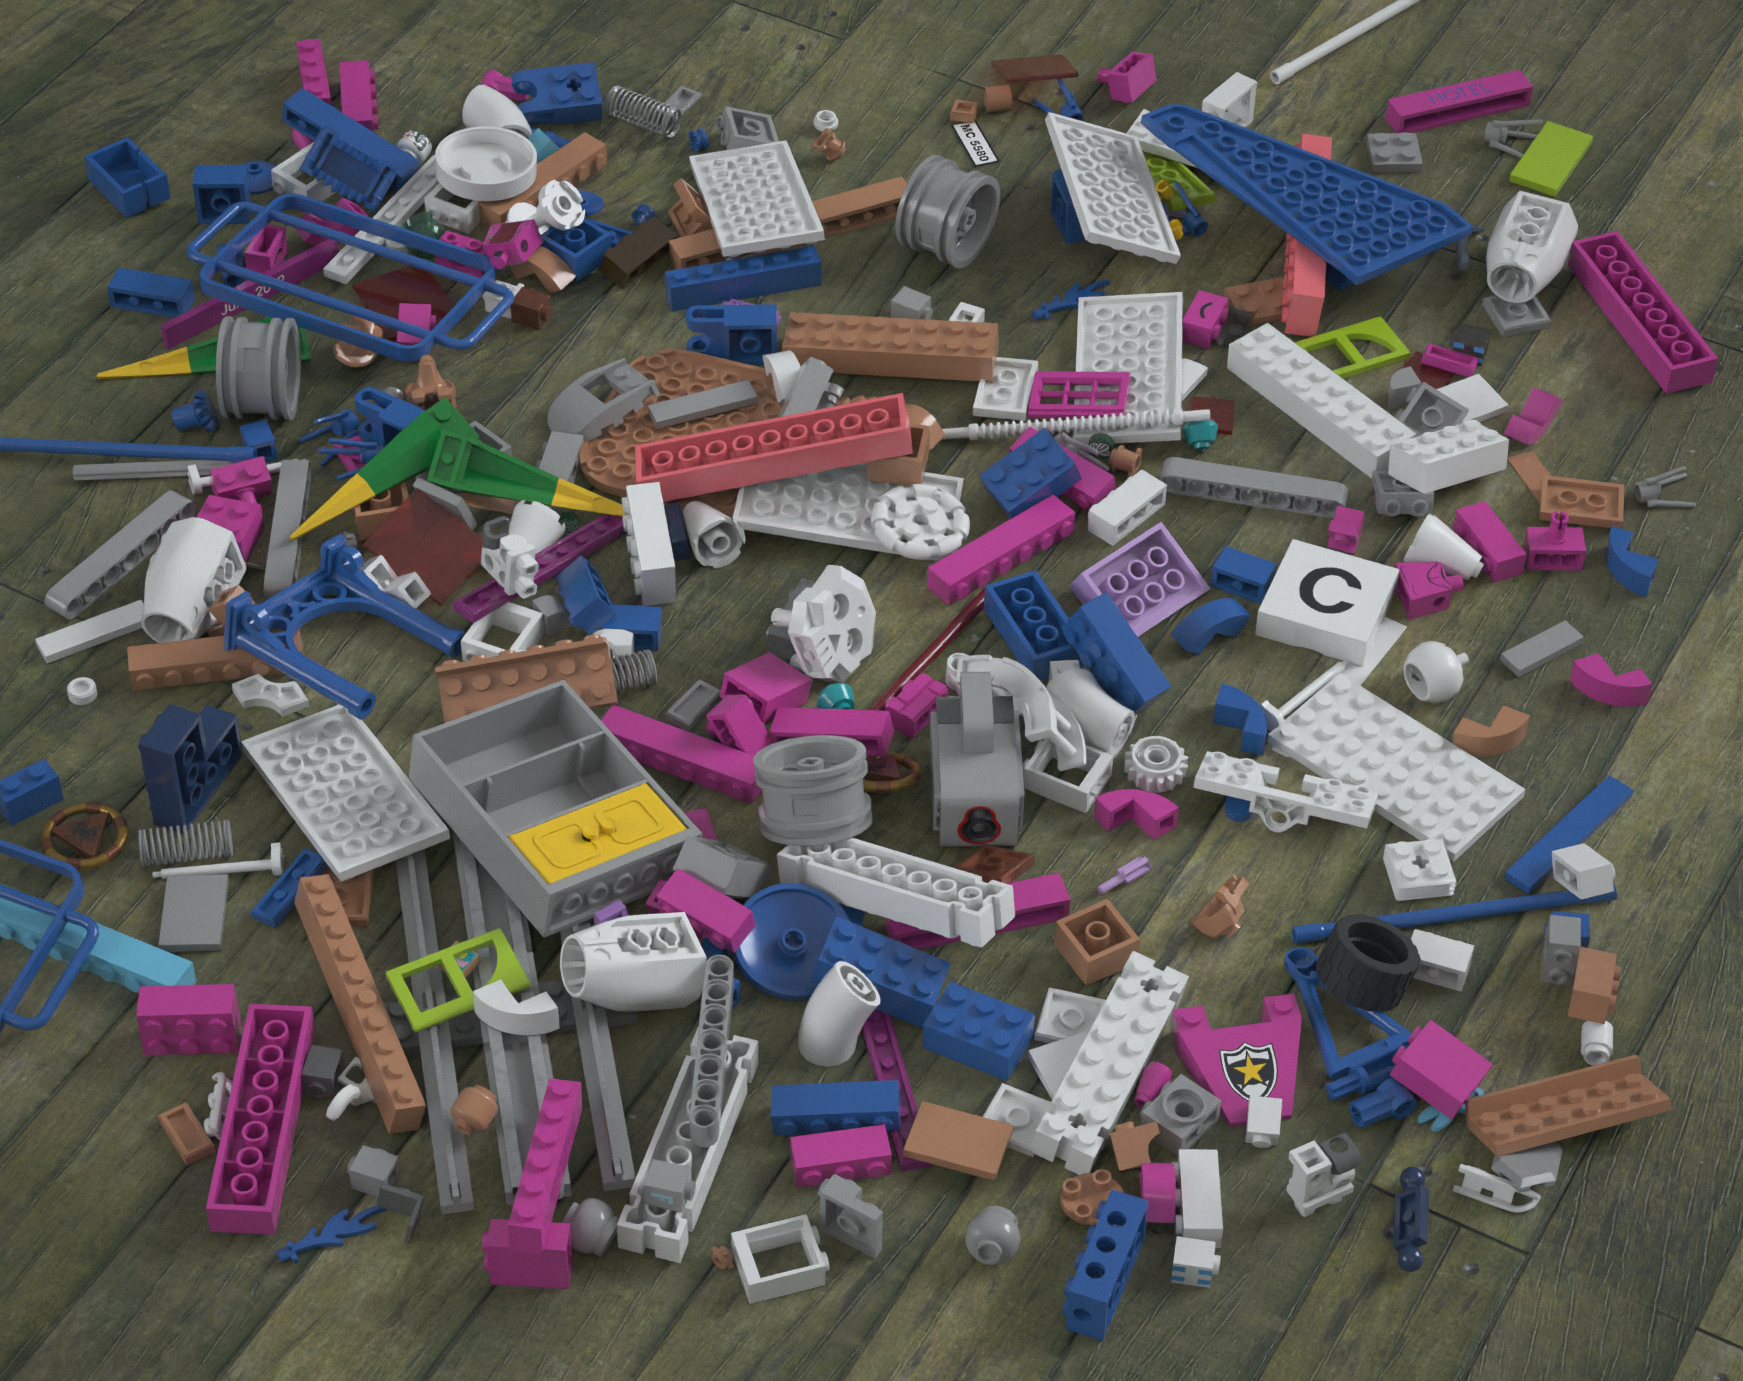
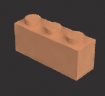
M1580 947L1574 973L1568 1017L1605 1024L1607 1013H1614L1621 967L1615 966L1617 954Z

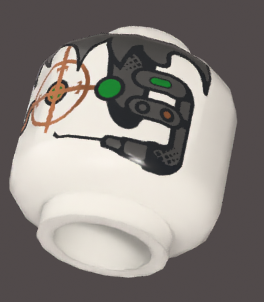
M416 130L407 131L396 145V147L420 161V166L432 150L428 137Z

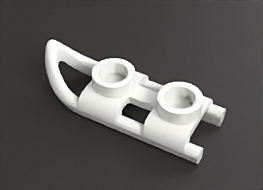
M217 1072L212 1076V1079L218 1083L214 1086V1092L208 1096L211 1111L210 1117L204 1121L206 1134L209 1137L215 1136L218 1140L221 1139L224 1125L221 1120L222 1114L226 1115L229 1098L225 1095V1088H227L230 1094L233 1083L225 1077L224 1072Z
M1463 1164L1460 1165L1458 1170L1465 1173L1463 1184L1461 1187L1455 1185L1453 1191L1516 1213L1529 1211L1541 1199L1540 1194L1533 1190L1520 1192V1194L1533 1198L1531 1202L1521 1206L1511 1205L1514 1193L1518 1191L1511 1186L1512 1181L1510 1179L1497 1177L1479 1168ZM1482 1188L1493 1191V1197L1480 1194Z

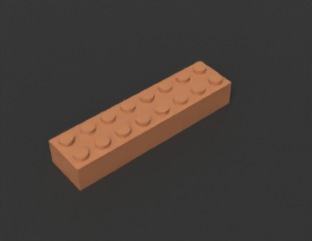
M790 312L782 351H792L800 367L811 356L822 360L828 367L834 369L832 373L963 381L986 379V382H993L999 349L998 323Z

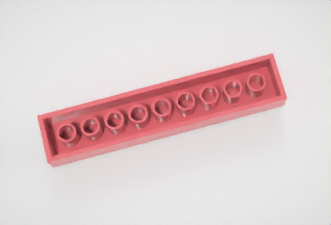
M1302 133L1301 142L1296 143L1295 147L1331 160V137ZM1286 232V240L1288 241L1285 248L1284 273L1287 274L1284 275L1283 289L1287 290H1284L1282 305L1286 307L1282 308L1281 322L1285 323V333L1313 337L1317 333L1325 297L1326 261Z
M903 393L635 445L636 483L659 482L663 502L912 454L910 421Z

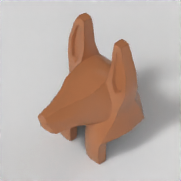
M430 355L422 356L419 362L416 382L408 384L405 389L406 402L427 411L446 397L456 409L454 384L450 380L441 378L435 361Z

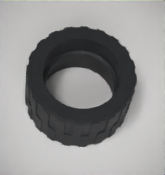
M1353 914L1340 918L1334 925L1316 962V972L1328 991L1343 1002L1366 1011L1384 1012L1393 1010L1394 1007L1400 1004L1420 965L1421 958L1416 945L1400 929L1373 916Z

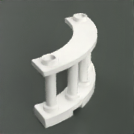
M972 655L958 658L956 683L960 686V672H990L992 696H1013L1014 711H1019V715L1024 716L1025 737L1030 742L1049 738L1056 746L1058 769L1060 771L1086 765L1085 739L1077 719L1061 701L1048 693L1042 682L1028 668L1006 657L1000 659L993 658L991 655Z

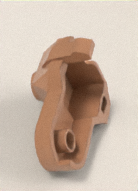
M1232 875L1217 889L1212 899L1193 917L1190 924L1201 933L1214 939L1224 934L1228 938L1231 937L1241 927L1238 921L1245 910L1240 896L1248 887L1249 882L1243 876L1237 879L1235 875Z

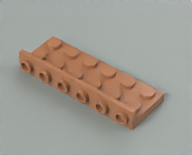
M589 635L584 637L583 641L561 640L556 642L555 646L533 645L527 647V651L515 652V650H505L499 652L498 656L488 658L486 655H476L471 657L470 661L459 663L458 660H448L442 662V666L435 667V673L439 681L444 723L561 680H565L590 709L618 705L610 647L606 637Z
M1637 1055L1473 1097L1465 1101L1467 1128L1497 1157L1672 1110L1671 1098L1641 1074L1640 1058Z

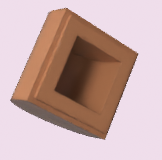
M1009 84L985 87L984 107L987 113L1012 109V94Z

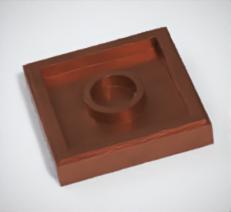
M984 844L953 868L982 876V882L985 883L995 880L1010 884L1035 865V857L1029 853Z

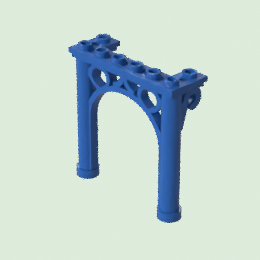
M340 533L322 544L320 568L267 599L262 604H252L253 599L250 598V593L247 591L228 601L225 608L224 649L226 651L236 650L237 648L243 649L348 709L349 714L362 720L372 712L376 702L375 694L358 687L304 656L297 649L293 640L298 630L304 624L314 618L332 612H367L386 619L440 649L444 654L452 658H456L462 653L461 640L466 633L458 628L446 626L379 589L378 585L360 570L364 566V559L361 553L356 548L347 546V541L344 540L345 536ZM326 594H334L339 598L325 599L322 597ZM280 628L284 632L271 633L269 629Z

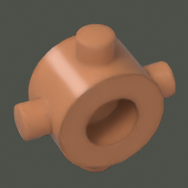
M714 1246L711 1249L713 1253L711 1259L717 1267L722 1270L728 1267L731 1270L735 1266L733 1263L734 1256L728 1248L724 1246L717 1248Z

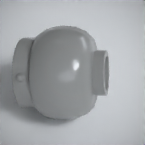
M589 1198L585 1199L580 1205L574 1202L562 1223H570L573 1249L584 1254L593 1252L601 1257L617 1233L619 1218L614 1216V1212L608 1204L599 1199Z
M987 1206L971 1220L966 1229L965 1243L969 1253L976 1260L988 1265H1001L1012 1259L1019 1249L1021 1236L1016 1216L1010 1210L1000 1206Z

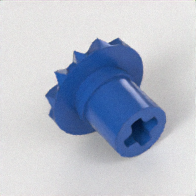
M203 389L194 393V401L172 409L173 422L179 432L197 426H203L207 432L215 431L218 428V416L213 401Z

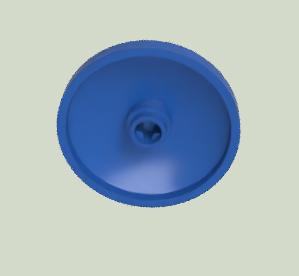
M783 883L767 887L754 894L743 905L752 910L756 925L736 952H733L735 961L745 978L762 992L784 1000L799 1001L810 999L818 986L810 983V980L836 916L849 922L850 920L842 907L832 897L814 887L798 883Z

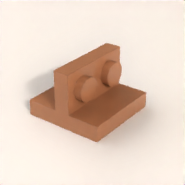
M680 178L673 185L681 199L667 211L680 236L684 237L713 229L701 194Z

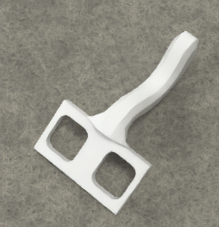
M357 1057L352 1060L338 1078V1081L346 1086L337 1093L327 1109L326 1117L332 1121L340 1117L349 1103L354 1106L369 1101L376 1103L366 1078L360 1084H356L346 1078L347 1073L352 1067L359 1066L362 1068L361 1062Z

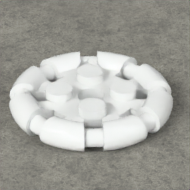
M911 484V487L904 488L901 485L890 489L880 496V502L874 504L871 512V526L875 529L877 539L890 551L894 552L896 550L902 553L903 557L909 559L929 560L930 557L937 556L942 558L950 555L961 547L962 541L967 539L970 530L969 516L964 514L966 510L962 503L949 492L944 494L938 491V487L932 485ZM913 498V501L907 502L906 499ZM915 522H923V523H925L926 525H924V526H919V525H918L917 523H915Z

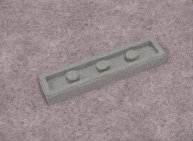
M749 380L648 405V413L656 428L660 429L758 403V396Z

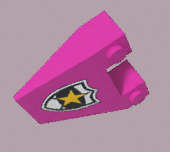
M1294 993L1264 997L1261 1023L1212 1030L1210 1029L1204 1006L1173 1009L1170 1033L1177 1057L1200 1087L1221 1100L1220 1114L1230 1127L1247 1125L1250 1096L1282 1099L1281 1120L1292 1118L1302 1020Z

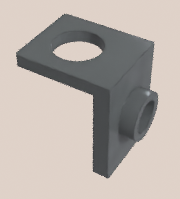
M382 1183L377 1206L411 1216L405 1238V1243L410 1244L421 1214L424 1196L413 1193L403 1187L397 1188Z

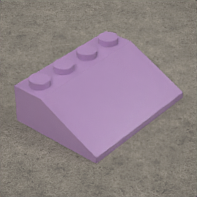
M1162 522L1082 572L1069 585L1082 605L1107 592L1137 637L1210 589Z

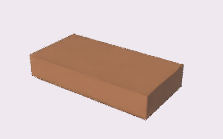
M187 1102L157 1115L160 1125L186 1166L216 1152L213 1142L206 1134Z

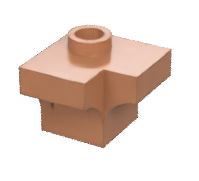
M1157 1121L1134 1127L1133 1122L1114 1126L1115 1132L1109 1134V1139L1119 1173L1139 1168L1141 1163H1151L1148 1145L1152 1139L1160 1135Z

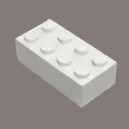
M1466 420L1463 424L1446 426L1442 430L1435 432H1425L1422 436L1405 438L1401 442L1390 445L1388 475L1423 494L1506 469L1509 439L1498 434L1495 430L1480 425V422L1476 420Z
M660 483L626 486L627 497H622L623 513L627 515H623L622 520L624 532L630 535L626 536L627 551L631 553V556H634L630 558L631 573L635 575V578H638L634 579L635 595H641L642 606L676 602L675 563Z

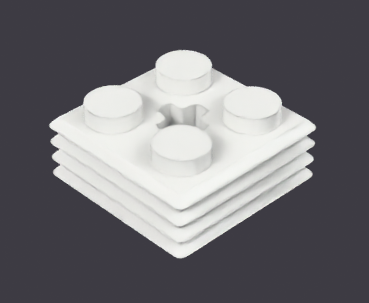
M1427 839L1413 842L1402 841L1385 845L1383 860L1397 901L1454 895L1456 879L1442 839Z

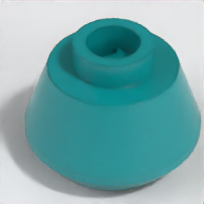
M1211 419L1191 421L1184 425L1182 434L1189 446L1194 447L1197 451L1211 448L1210 444L1215 442L1218 425Z
M844 683L828 685L821 691L817 700L818 709L854 710L855 707L853 690L848 684Z

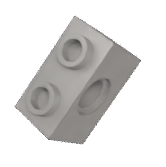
M1550 915L1541 953V982L1572 985L1581 947V918Z

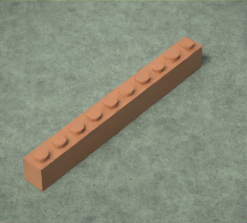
M901 176L812 201L823 227L824 237L828 238L896 219L898 206L907 185L906 181ZM713 229L669 241L670 262L675 270L723 262L730 258L729 256L723 257ZM803 244L792 245V246L789 247V248H793V247L800 246V245H803ZM782 248L767 249L765 252H761V253H756V252L743 253V254H741L740 256H737V257H734V258L736 259V258L748 256V255H751V254H755L756 256H758V255H764V254L775 253V252H778V251L786 250V249H789V248H785V249H782Z
M329 874L300 878L294 901L356 1055L361 1062V1067L389 1134L419 1130L426 1107L425 1101Z

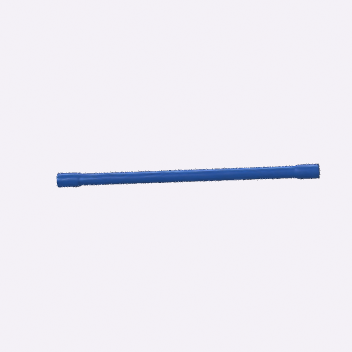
M0 437V451L216 460L232 463L257 458L255 447H207Z
M1613 883V892L1580 899L1569 890L1375 917L1400 929L1574 904L1614 901L1617 899V890ZM1336 922L1292 926L1294 944H1302L1327 939Z

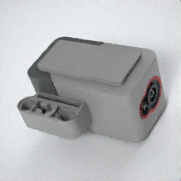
M960 672V696L936 697V711L930 712L929 750L933 831H939V847H982L984 844L995 847L1017 846L1018 830H1023L1024 781L1019 711H1014L1013 696H992L990 672Z

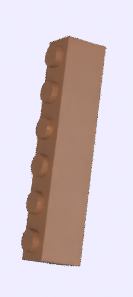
M583 133L537 164L536 179L523 193L503 200L480 201V223L489 228L491 225L505 223L510 208L516 203L525 202L537 208L541 188L552 180L557 182L564 180L573 186L584 181L607 165L606 144L587 133Z
M282 629L269 630L271 633L284 632ZM299 629L293 640L297 649L303 654L301 632ZM224 636L127 647L132 691L248 678L256 674L261 676L283 674V672L241 648L226 651L224 649Z

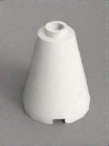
M521 500L514 508L509 525V535L515 534L524 537L527 545L532 544L536 548L535 554L557 542L563 536L566 525L564 523L561 526L558 521L560 516L548 506L533 501L531 505L524 504L526 500Z
M701 501L690 502L684 507L682 518L693 554L702 565L721 568L733 562L740 555L741 551L739 549L742 542L745 544L746 538L743 528L736 520Z
M1431 513L1427 515L1403 559L1405 562H1439L1442 564L1446 575H1461L1462 579L1468 581L1471 576L1477 578L1484 563L1480 562L1482 556Z

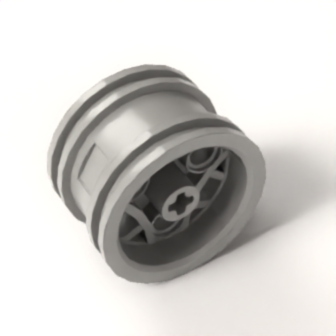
M931 155L926 158L914 171L902 194L895 222L898 242L917 252L931 251L936 254L939 261L950 264L958 269L965 268L980 254L995 225L1001 193L997 179L977 170L969 173L963 171L956 162L940 155Z
M225 316L220 325L216 354L217 397L222 417L231 419L235 414L236 418L245 419L247 414H269L271 419L279 420L283 414L284 419L293 420L299 400L301 371L300 341L295 319L286 318L283 323L281 318H273L270 323L248 322L246 317H238L234 321L233 317Z
M816 735L776 742L758 751L753 757V767L755 769V782L762 788L763 803L760 805L758 812L759 819L761 820L760 832L770 841L780 844L820 845L845 840L868 829L872 824L873 817L870 810L871 798L864 792L863 778L868 772V765L865 760L866 747L861 742L847 737Z

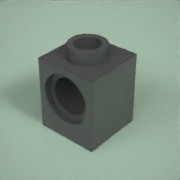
M311 1045L301 1073L304 1094L328 1098L336 1096L340 1085L338 1078L345 1070L342 1049Z

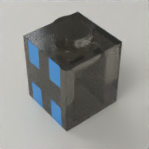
M1461 323L1457 333L1452 332L1449 347L1453 348L1454 351L1479 358L1477 365L1482 366L1488 351L1491 330Z

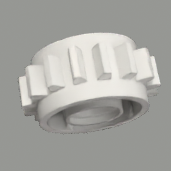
M1149 736L1139 739L1136 744L1130 745V751L1125 753L1124 772L1128 773V780H1132L1136 787L1148 792H1165L1173 790L1177 784H1182L1183 777L1187 776L1188 756H1184V748H1180L1175 741L1162 736Z

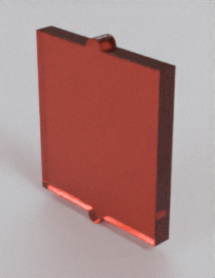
M1418 351L1409 361L1404 362L1403 368L1411 366L1421 383L1425 382L1435 389L1450 385V380L1456 374L1422 364L1423 354Z
M1192 396L1190 411L1210 409V419L1218 425L1217 434L1232 435L1235 400L1219 399L1215 396L1211 398Z

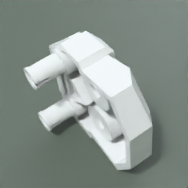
M828 565L813 587H806L793 601L792 610L776 608L772 612L771 621L774 622V626L789 627L788 634L796 651V654L790 660V665L798 671L805 673L809 678L844 682L859 667L860 660L872 652L876 618L875 608L864 580L842 566Z

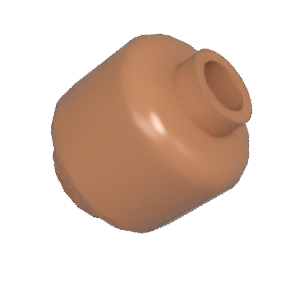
M475 1085L474 1088H464L450 1109L451 1116L455 1120L454 1127L466 1135H470L471 1132H485L498 1113V1105L495 1102L496 1096L480 1085Z

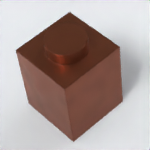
M525 287L518 291L510 306L513 323L540 330L545 322L551 319L553 314L550 295Z

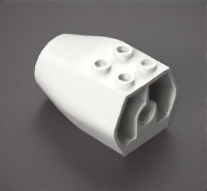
M1519 191L1504 206L1489 239L1486 256L1487 283L1495 295L1513 303L1529 301L1560 272L1578 231V224L1569 203Z
M192 517L172 522L167 532L163 534L161 544L156 553L152 555L147 570L141 618L142 628L153 640L158 643L199 639L215 624L217 619L208 610L222 591L239 585L247 569L232 531L205 519Z
M685 912L631 915L600 923L566 937L561 948L560 970L567 992L572 997L620 1012L685 1008L699 999L703 990L707 957Z

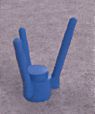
M1059 77L1057 81L1068 102L1061 107L1060 115L1083 121L1084 115L1079 109L1073 93L1068 92L1062 78ZM1036 98L1032 99V102L1047 114L1049 112L1057 114Z
M1175 181L1174 186L1190 210L1183 217V234L1187 236L1190 233L1193 237H1199L1207 231L1209 224L1196 207L1193 206L1178 181Z
M344 409L339 413L316 419L314 421L315 424L332 422L299 438L298 443L301 444L330 430H333L338 436H345L343 439L355 437L358 435L355 430L360 426L358 417L353 411ZM327 454L320 462V466H325L336 454Z
M329 438L328 442L331 444L359 448H320L318 452L320 454H360L361 464H367L383 449L382 443L376 444V442ZM363 467L338 475L336 479L340 481L353 477Z

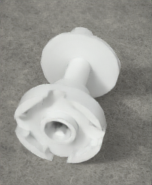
M552 180L541 188L537 208L525 202L516 203L510 208L505 223L535 219L540 234H543L552 226L563 231L572 230L584 220L585 209L582 210L580 204L583 199L578 190L569 182Z

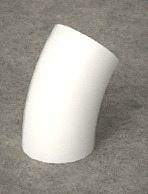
M478 85L467 96L462 112L463 122L467 128L482 126L499 127L519 133L527 139L532 135L531 128L521 110L500 92L486 85Z
M1071 669L1056 675L1046 687L1048 693L1061 701L1077 719L1085 739V745L1113 755L1114 759L1122 749L1134 722V711L1121 705L1100 687L1093 674L1085 669Z
M843 961L837 962L818 984L805 1008L798 1034V1047L803 1057L815 1065L825 1067L836 1066L849 1060L855 1052L857 1037L862 1026L880 1004V996L877 989L864 973L855 966Z

